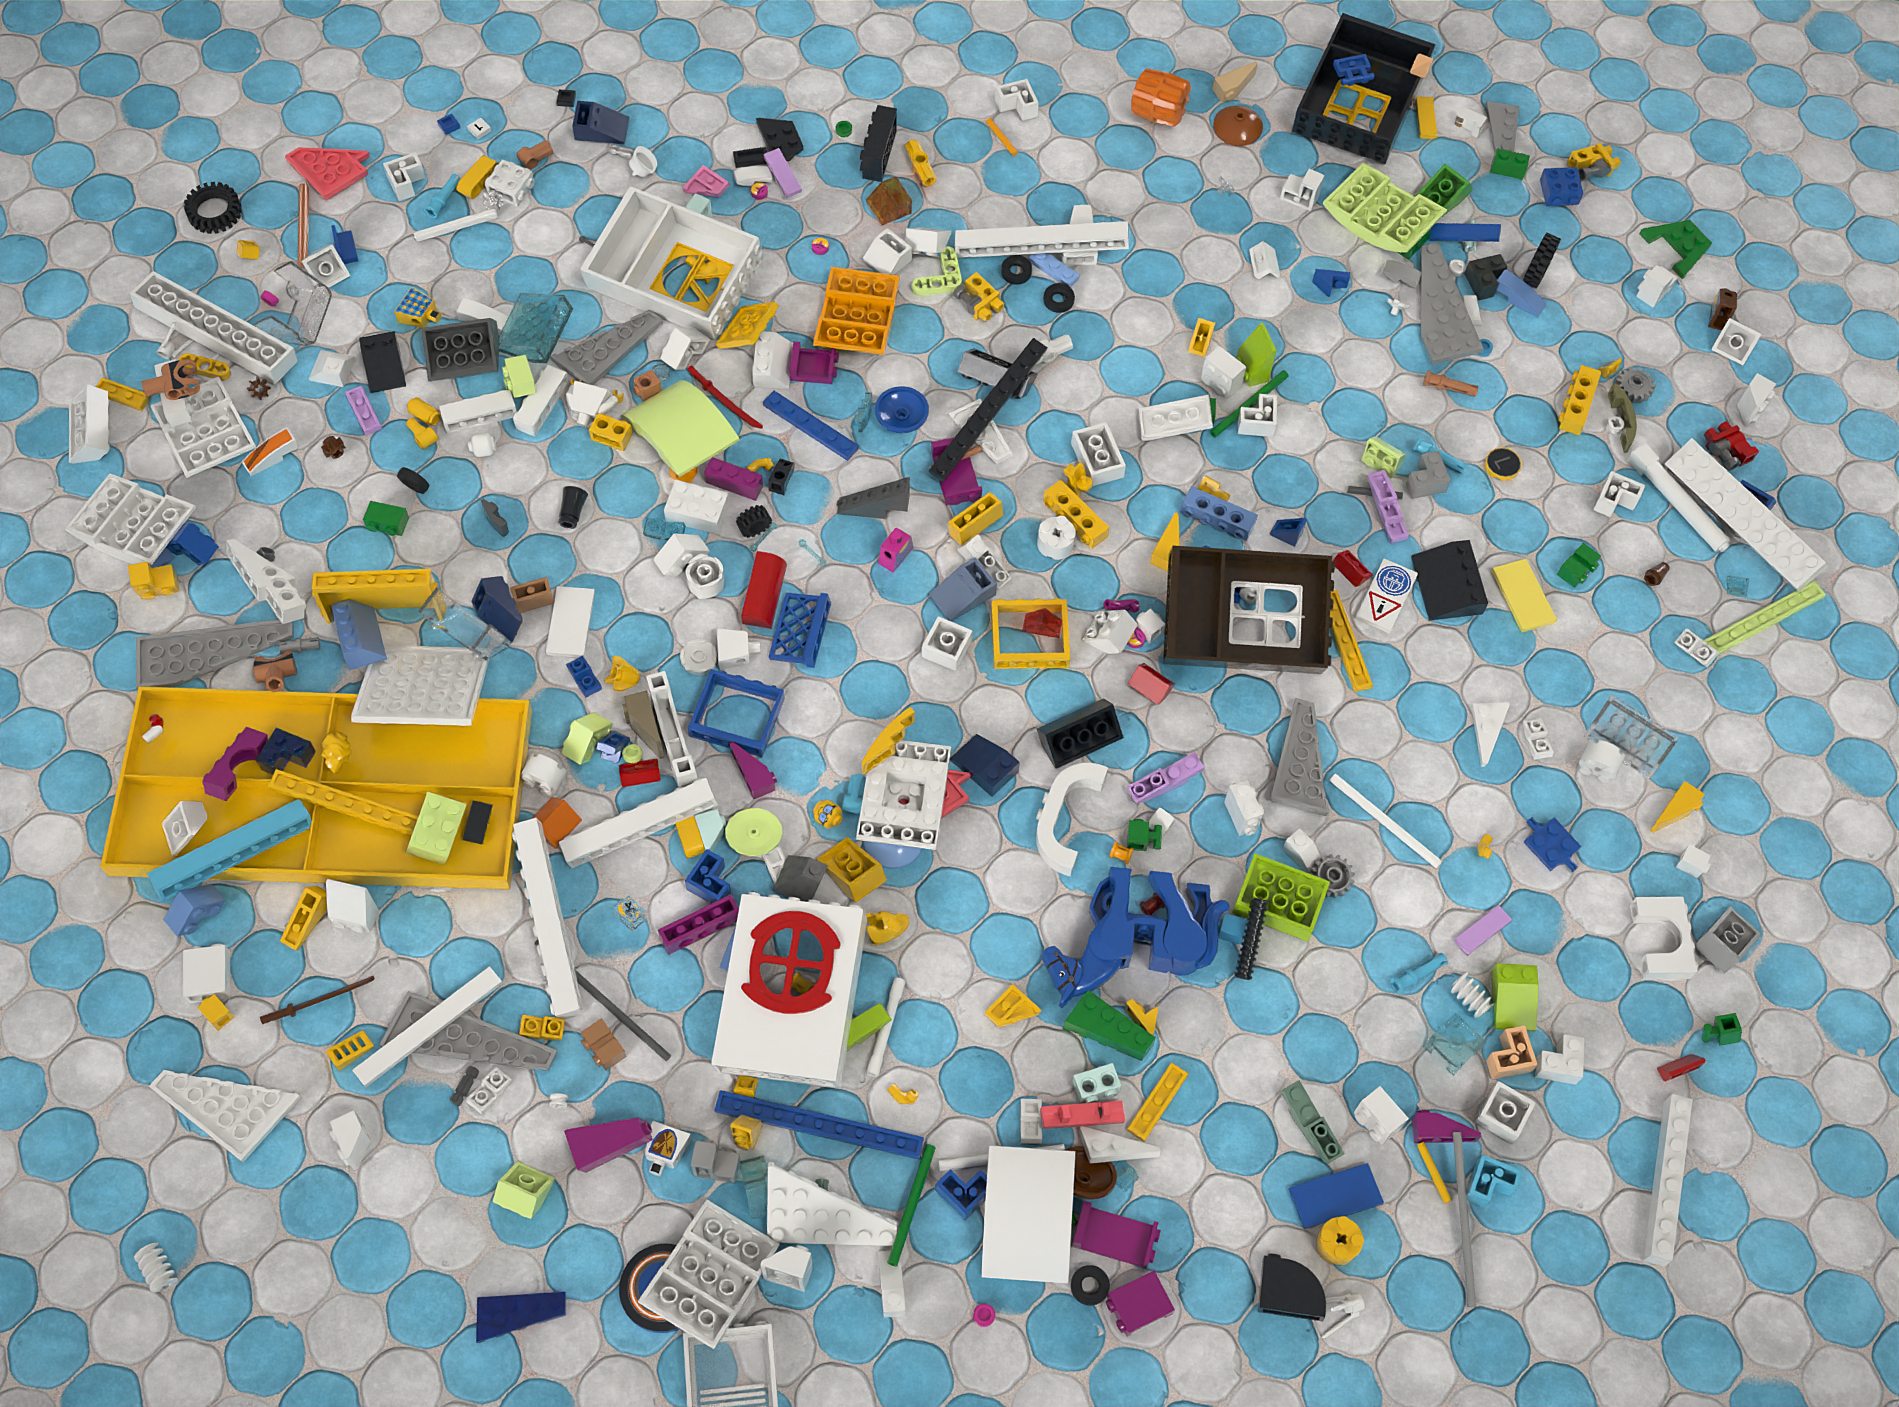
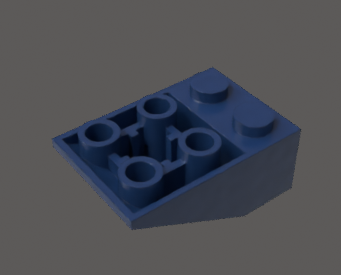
M577 101L572 125L574 139L578 141L625 144L630 118L595 102Z
M503 576L481 578L471 601L477 616L506 642L512 644L523 619L516 608L514 598H512L509 592V586L505 583Z

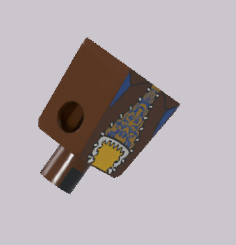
M1727 288L1719 289L1711 306L1708 327L1723 330L1737 308L1736 292L1730 291Z

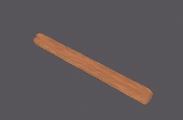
M307 183L299 184L297 264L302 269L305 267L301 261L308 256L309 187Z

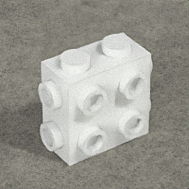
M502 159L499 165H496L491 176L486 179L485 186L488 195L518 206L525 199L529 189L533 188L535 180L532 171L528 168L520 167L513 162Z
M1248 780L1244 782L1236 781L1230 785L1224 803L1239 836L1244 834L1247 836L1252 835L1258 830L1264 809L1261 803L1257 802L1256 791L1253 786H1250Z

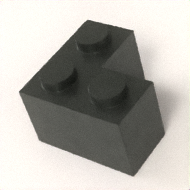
M1501 254L1472 260L1468 263L1465 276L1478 301L1494 297L1499 285L1497 280L1503 271L1507 270V265Z

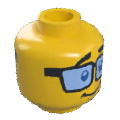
M821 800L813 809L815 821L827 829L839 826L843 820L841 807L831 800Z

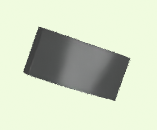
M483 498L481 502L489 523L500 535L505 537L509 533L507 521L499 515V508L495 503H489Z

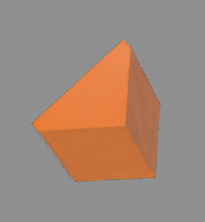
M551 797L533 817L542 822L546 842L555 849L560 845L559 841L564 840L582 821L565 800Z

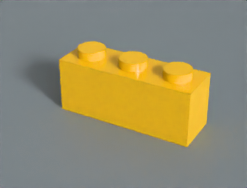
M991 492L987 493L948 521L950 536L962 545L969 538L979 534L1003 516L1002 502Z

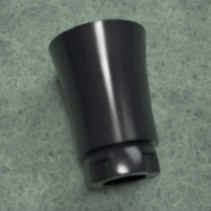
M565 486L563 488L558 521L560 526L571 529L576 528L582 508L588 497V493L585 490L575 486Z

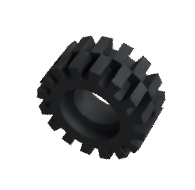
M756 505L755 508L751 506L749 510L745 509V512H741L740 516L736 518L739 530L747 538L751 536L753 538L756 534L761 535L760 532H765L766 528L768 529L772 524V519L763 505Z

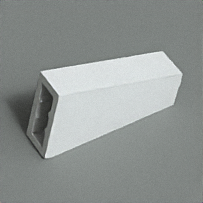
M1074 205L1070 224L1093 223L1091 205ZM1098 251L1063 252L1062 262L1067 266L1096 265Z

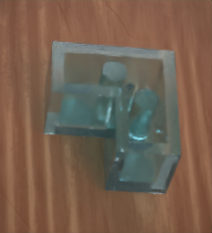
M764 1155L739 1161L751 1218L756 1219L767 1216L768 1163L765 1162Z

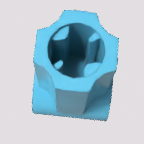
M851 775L848 792L844 796L842 811L860 814L866 777L863 775Z

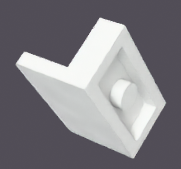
M1262 241L1249 249L1254 276L1257 279L1269 273L1277 278L1280 276L1276 252L1273 247Z

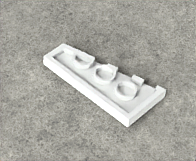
M981 398L949 413V418L962 429L982 403ZM992 420L975 443L980 445L981 449L998 464L1013 457Z

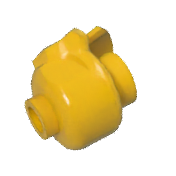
M339 731L336 734L328 733L321 744L324 749L321 755L326 758L325 765L333 773H338L343 763H347L351 755L350 743L347 741L348 737Z

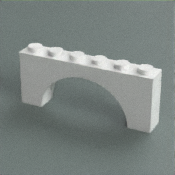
M662 671L646 676L650 698L677 787H686L697 780L696 770L684 741L666 673Z

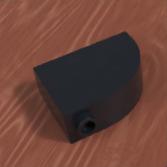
M1278 1254L1264 1255L1261 1269L1258 1312L1323 1322L1326 1315V1298L1323 1287L1314 1273L1303 1264L1281 1258Z

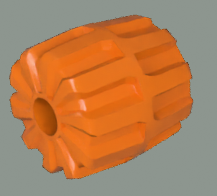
M1147 68L1140 74L1131 99V111L1135 115L1151 122L1175 127L1180 123L1182 116L1185 114V106L1190 99L1188 97L1191 92L1190 82L1168 72Z

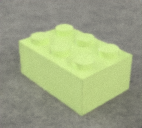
M427 792L406 853L445 865L466 804Z

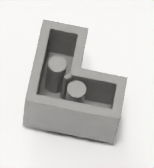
M1439 451L1422 454L1417 465L1419 471L1410 472L1406 482L1411 499L1445 493L1451 481Z
M709 1139L696 1140L690 1165L693 1176L736 1183L740 1154L730 1148H725L724 1151L718 1150L717 1144Z

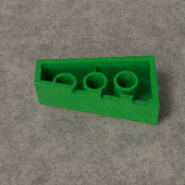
M1089 990L1064 1021L1063 1029L1066 1031L1075 1032L1079 1036L1097 1041L1103 1046L1117 1049L1118 1052L1140 1061L1147 1055L1156 1039L1155 1036Z

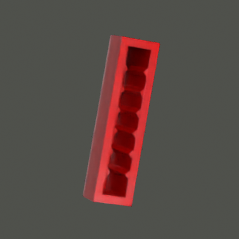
M757 551L741 614L742 624L772 629L787 563L783 558L772 553Z

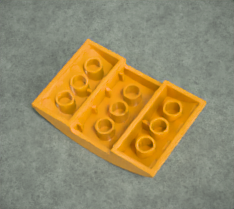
M831 267L823 309L818 320L813 345L884 355L892 328L900 276Z

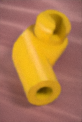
M1489 834L1483 835L1477 847L1478 855L1489 859L1492 855V849L1488 847L1493 837Z

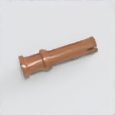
M1427 370L1423 380V386H1434L1438 390L1444 388L1476 397L1479 387L1446 378L1444 374L1437 375L1431 373L1429 370Z

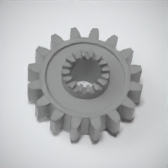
M1631 367L1628 370L1623 369L1618 374L1615 384L1622 388L1632 403H1642L1643 400L1647 401L1652 396L1656 387L1653 384L1655 379L1649 378L1651 374H1645V369L1639 371L1638 367L1635 370Z
M1329 854L1327 859L1322 856L1320 862L1316 861L1314 863L1317 868H1312L1310 871L1315 874L1314 876L1330 881L1325 895L1326 898L1330 894H1332L1333 899L1338 897V894L1342 897L1345 895V891L1351 890L1349 885L1355 882L1351 879L1355 875L1354 872H1351L1353 866L1346 863L1347 859H1340V855L1333 858V855ZM1329 872H1333L1336 875V880H1332L1329 877Z

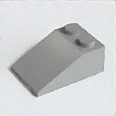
M1730 906L1695 943V948L1725 974L1744 956L1761 933Z

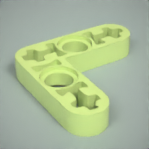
M947 246L940 254L944 275L922 277L913 280L912 292L915 295L923 296L954 292L961 285L962 278L954 248ZM951 266L954 267L955 270L948 271L946 268ZM938 282L941 286L934 287L932 284Z

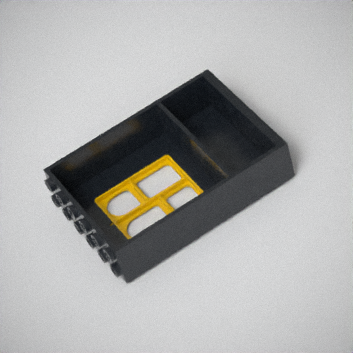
M1342 13L1297 108L1292 132L1386 164L1424 79L1410 73V70L1418 54L1432 58L1436 44ZM1366 54L1371 65L1370 71H1367V73H1374V79L1366 83L1357 82L1351 86L1341 85L1340 80L1346 77H1338L1333 66L1334 60ZM1341 87L1359 92L1352 110L1333 103ZM1369 95L1385 101L1380 113L1362 107L1366 96ZM1330 111H1335L1348 116V120L1344 123L1327 117ZM1358 114H1363L1377 120L1372 132L1353 126Z

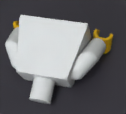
M571 379V386L566 393V397L571 410L579 414L577 424L587 427L589 418L595 419L598 413L604 415L616 403H621L624 393L617 395L618 390H613V395L611 396L607 389L582 383L581 380L578 382Z

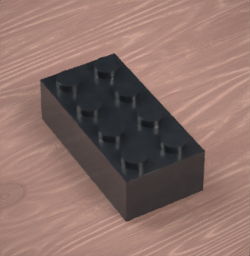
M877 105L876 111L872 112V124L868 126L867 134L869 135L864 139L865 148L860 152V160H862L860 171H862V179L882 182L897 133V108Z

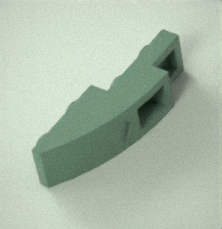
M1300 1080L1280 1090L1290 1108L1288 1111L1325 1164H1329L1344 1155V1151L1325 1118L1320 1117Z

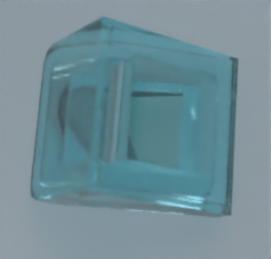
M1727 576V594L1747 597L1749 578Z
M1120 1160L1114 1165L1117 1172L1116 1184L1126 1192L1138 1180L1139 1176L1132 1166Z

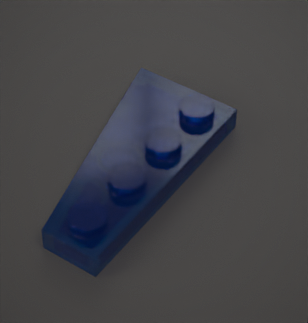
M566 1292L477 1297V1344L485 1342L487 1339L503 1336L509 1332L525 1329L531 1325L541 1324L566 1316Z

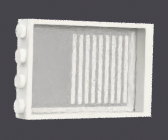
M760 1321L755 1322L754 1326L745 1327V1324L732 1325V1328H728L714 1349L690 1334L683 1333L687 1407H778L772 1324Z

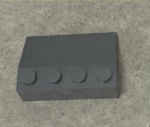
M484 318L421 328L429 382L498 372L499 334L496 320Z

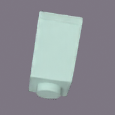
M718 809L695 815L705 851L708 849L714 852L724 835L723 827L726 826L724 815H719Z

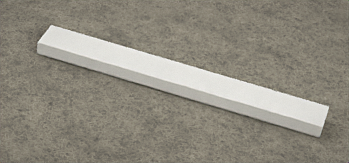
M489 966L352 1071L366 1088L503 984L501 979Z

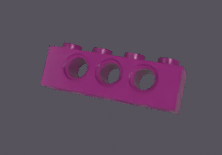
M728 895L658 929L660 940L668 955L736 923L739 908L733 896Z

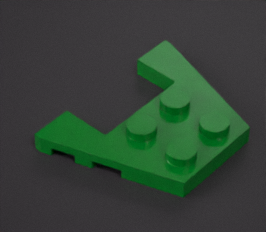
M1691 220L1643 228L1639 233L1648 244L1663 237L1683 258V260L1674 264L1672 268L1681 279L1685 278L1687 273L1712 244Z

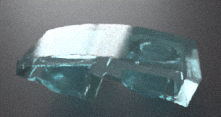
M865 392V400H862V407H858V414H855V425H858V432H863L869 422L873 403L872 392Z
M647 518L643 534L650 538L668 541L673 534H684L686 525L684 522H666L664 518Z

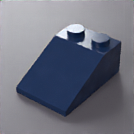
M978 734L973 736L950 758V761L959 769L970 773L971 779L991 797L1019 772L1020 762L1004 748Z

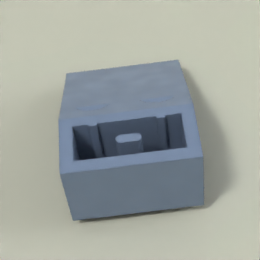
M975 557L957 568L929 593V596L945 617L952 622L996 596L997 583Z

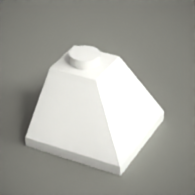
M327 244L301 261L319 292L351 276L333 244Z
M320 350L309 380L344 387L355 361V356Z
M180 801L162 822L172 857H176L208 819L202 802Z

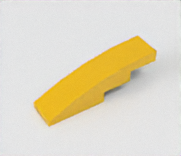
M911 707L898 715L870 746L862 760V773L864 775L895 754V744L905 738V729L915 722V711Z

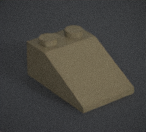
M643 691L624 696L626 703L622 704L626 723H631L632 730L660 759L664 758L648 692Z

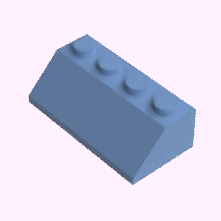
M350 599L331 605L342 653L349 670L387 659L374 607Z

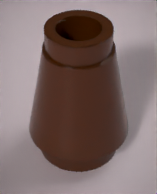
M1661 562L1647 570L1644 576L1645 582L1650 586L1659 585L1670 570L1669 565L1666 562Z

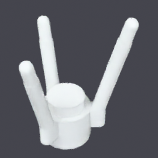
M175 322L172 323L163 343L157 350V354L167 360L171 356L176 358L183 349L194 341L189 339L175 350V345L169 341L176 326Z
M1359 1293L1326 1298V1303L1342 1301V1304L1330 1308L1332 1312L1344 1309L1350 1315L1322 1334V1338H1326L1350 1320L1360 1316L1359 1312L1365 1309V1305Z

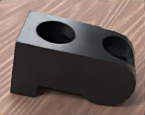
M779 459L769 478V491L785 495L787 485L794 472V462Z

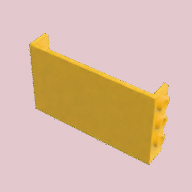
M431 569L313 573L312 596L316 598L317 607H320L321 616L325 618L327 624H331V605L349 599L374 607V609L433 607L438 620H442V613L445 612V602L442 601L441 592H438V582L434 581Z

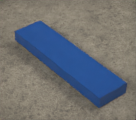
M1435 223L1431 227L1430 241L1499 242L1501 224Z

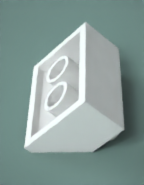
M761 332L755 347L752 374L754 387L789 389L792 342L776 332Z
M796 1245V1248L789 1246L762 1260L760 1265L763 1279L805 1293L813 1269L812 1255L808 1252L809 1249L800 1245Z

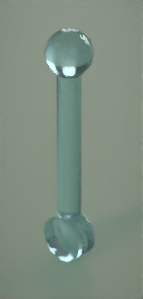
M772 522L770 528L755 544L750 545L751 551H757V546L773 529L777 528V523Z
M804 539L799 540L800 547H804L819 561L821 566L826 565L827 561L821 559L806 545Z

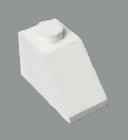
M1298 829L1285 841L1282 850L1304 872L1313 875L1314 873L1310 871L1312 868H1317L1314 863L1316 861L1320 862L1321 855L1315 843L1301 829Z

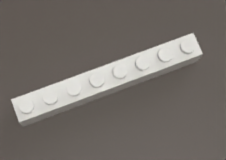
M707 778L697 779L686 787H678L674 792L660 795L655 800L649 803H642L631 811H623L617 817L605 819L600 824L594 827H587L578 834L568 835L564 840L559 841L567 864L573 869L717 806L718 803Z
M1671 1094L1664 1101L1643 1258V1261L1664 1267L1673 1261L1693 1099Z

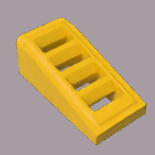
M362 1030L325 1052L338 1071H341L375 1046ZM362 1039L366 1046L362 1047L358 1040ZM354 1043L358 1050L354 1051L350 1045ZM347 1048L351 1054L346 1055L343 1050ZM339 1053H340L341 1056L343 1057V1058L340 1059V1060H339V1059L337 1058V1056H336V1055L339 1054Z

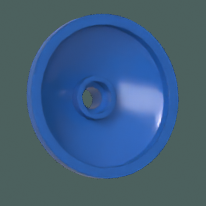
M905 386L886 390L879 396L875 404V415L878 422L885 429L895 433H909L919 429L926 422L929 414V405L924 395L916 389Z

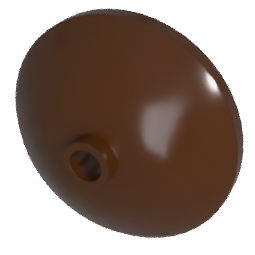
M1083 1146L1065 1149V1151H1075L1074 1196L1083 1199H1100L1113 1191L1117 1182V1172L1111 1161L1089 1163Z

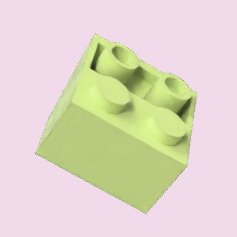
M1374 436L1368 440L1361 461L1378 471L1385 470L1387 476L1392 479L1402 466L1406 454Z

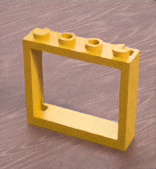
M1067 599L992 600L991 622L994 669L1069 668L1070 644ZM1061 612L1063 653H1000L998 613Z

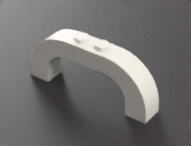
M1096 763L1072 765L1056 777L1050 792H1045L1042 803H1045L1044 808L1039 809L1036 820H1039L1036 845L1044 862L1061 874L1071 876L1078 855L1077 851L1060 845L1053 834L1064 800L1070 791L1080 787L1101 792L1108 771L1106 766Z

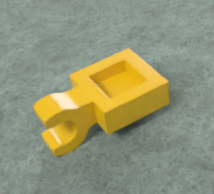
M1207 475L1203 477L1197 488L1225 501H1228L1231 496L1229 493L1219 489L1222 484Z

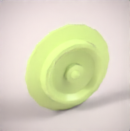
M760 808L745 809L737 812L729 819L725 828L726 840L729 846L739 854L749 857L762 856L771 852L779 845L782 838V825L778 818L767 810Z

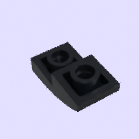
M473 800L463 836L464 841L478 844L484 843L493 804Z

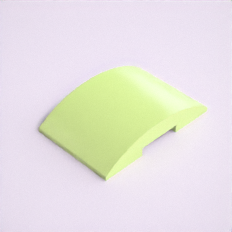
M1363 162L1323 201V205L1339 223L1362 240L1385 250L1408 252L1447 212V209L1420 194L1415 197L1390 183V177Z
M685 380L677 381L621 415L626 422L631 424L632 429L640 437L643 436L658 451L660 458L679 477L740 441L729 422L709 398L697 387Z

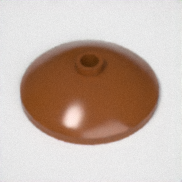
M1235 105L1223 108L1216 114L1213 128L1215 134L1223 142L1234 146H1246L1260 138L1263 122L1260 116L1252 109Z

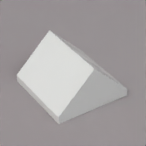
M1729 318L1711 350L1744 365L1761 333Z

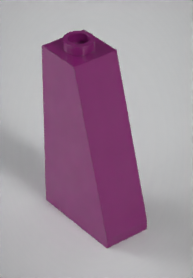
M640 1118L572 1128L564 1131L576 1168L585 1173L653 1140L651 1125L648 1121Z

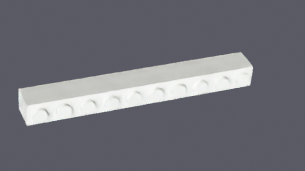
M1128 221L956 230L955 233L957 258L1129 249Z
M537 818L513 824L514 831L512 836L519 849L516 850V855L523 867L520 869V873L527 886L524 888L527 899H530L529 913L535 922L533 932L539 940L537 950L544 963L541 964V968L548 981L546 983V991L549 996L551 995L552 1003H550L551 1012L560 1019L584 1013L542 822Z

